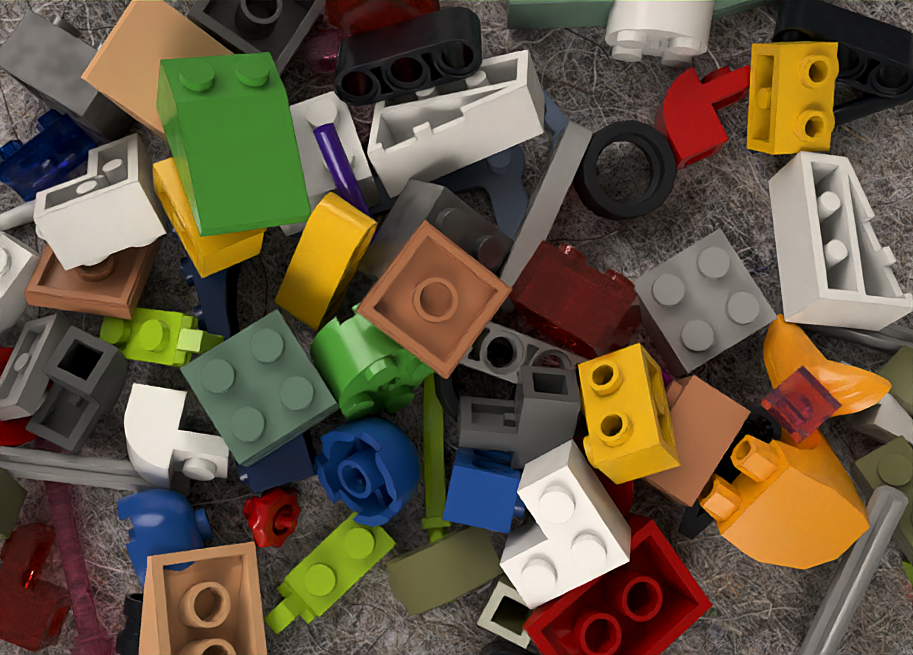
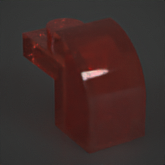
M41 522L18 526L17 530L11 533L10 538L6 539L0 553V559L4 561L3 564H0V639L35 653L57 643L77 594L39 579L59 530Z

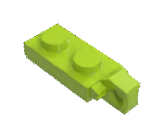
M136 307L132 320L104 316L99 339L118 347L128 360L181 368L191 361L192 353L201 355L222 343L224 336L197 330L199 318L196 316Z
M354 511L284 577L285 581L276 589L285 599L263 620L277 635L298 615L309 624L317 615L320 617L388 553L398 543L383 525L372 527L357 523L353 519L358 513Z

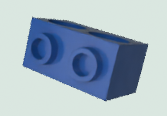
M458 447L442 520L509 534L513 516L523 518L526 505L517 493L523 472L520 469H511L509 453L497 450L482 451L476 448Z

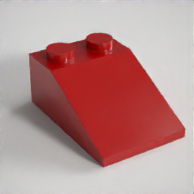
M629 512L625 520L631 528L630 561L536 607L522 628L542 655H660L713 605L653 519Z

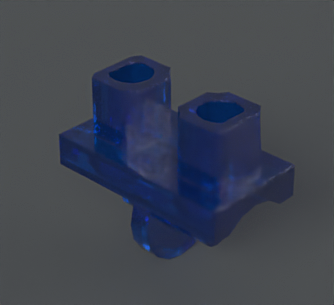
M50 109L37 119L36 128L40 133L25 144L18 139L10 140L0 147V181L10 186L26 202L36 199V193L49 189L55 184L59 185L72 180L68 174L88 159L89 150L99 147L67 113L62 115L56 109Z

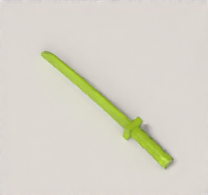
M435 372L424 379L423 398L426 518H422V528L428 529L429 543L449 533L447 527L452 526L451 521L442 520L446 504L444 410L435 394Z

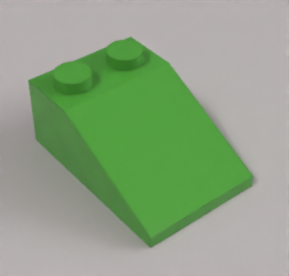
M270 52L160 60L156 108L200 237L307 222L311 215V209L288 97Z

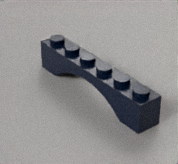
M168 218L174 236L176 237V239H180L171 221ZM185 249L187 256L181 258L180 263L189 287L195 286L200 305L194 307V315L199 318L198 328L209 334L222 335L225 341L240 332L237 317V283L242 262L201 278ZM309 429L249 467L239 465L235 459L240 480L243 485L250 484L252 494L317 475L314 464V457L317 455Z

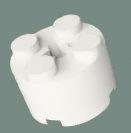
M614 0L608 13L605 42L613 47L612 57L620 61L637 62L641 60L642 54L662 57L661 64L668 67H690L692 57L699 56L708 49L715 0Z

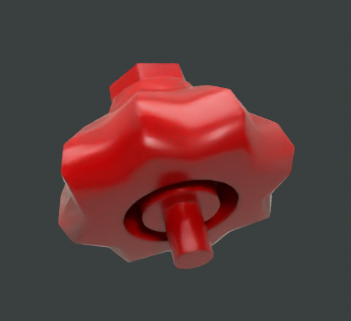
M277 486L265 490L260 497L253 496L247 499L242 512L245 519L248 520L253 541H255L259 548L268 546L281 548L286 538L295 532L298 523L297 518L302 509L297 503V492L294 488H281Z

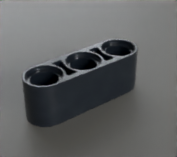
M786 0L780 6L771 43L799 41L838 42L837 58L839 73L835 81L885 98H898L908 94L913 89V33L821 0Z
M460 6L449 7L344 39L339 44L336 54L333 82L335 94L348 105L365 106L474 75L482 63L480 19L476 13L468 8Z

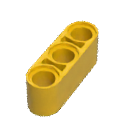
M334 192L328 193L315 207L305 225L276 296L275 303L317 333L320 332L339 309L358 270L356 268L365 255L377 230L378 222Z

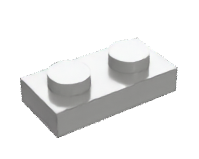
M58 313L26 322L0 377L1 421L32 416L44 403L48 394L46 386L50 378L42 370L70 326L74 325Z

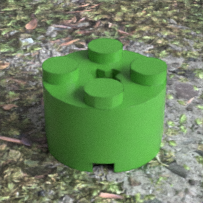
M359 304L352 307L354 312ZM355 312L356 316L342 324L335 317L320 330L310 347V355L316 369L343 415L349 421L386 408L388 413H395L404 409L414 400L415 396L412 390L425 377L434 372L357 312Z

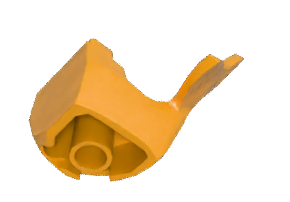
M778 314V318L769 325L763 343V361L779 403L780 440L773 439L768 444L751 435H745L733 448L730 456L734 467L740 470L741 473L731 484L716 473H713L697 499L700 506L714 518L720 534L746 555L758 562L805 570L838 559L870 528V520L865 505L848 473L817 426L818 421L869 408L881 401L891 389L892 384L889 380L870 371L827 360L796 323L785 322L784 315Z

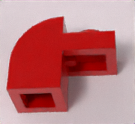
M749 64L732 72L729 66L719 68L705 76L701 81L694 67H691L674 80L659 105L655 116L654 128L665 136L673 150L676 171L717 154L729 140L716 111L744 100L749 94L751 70Z

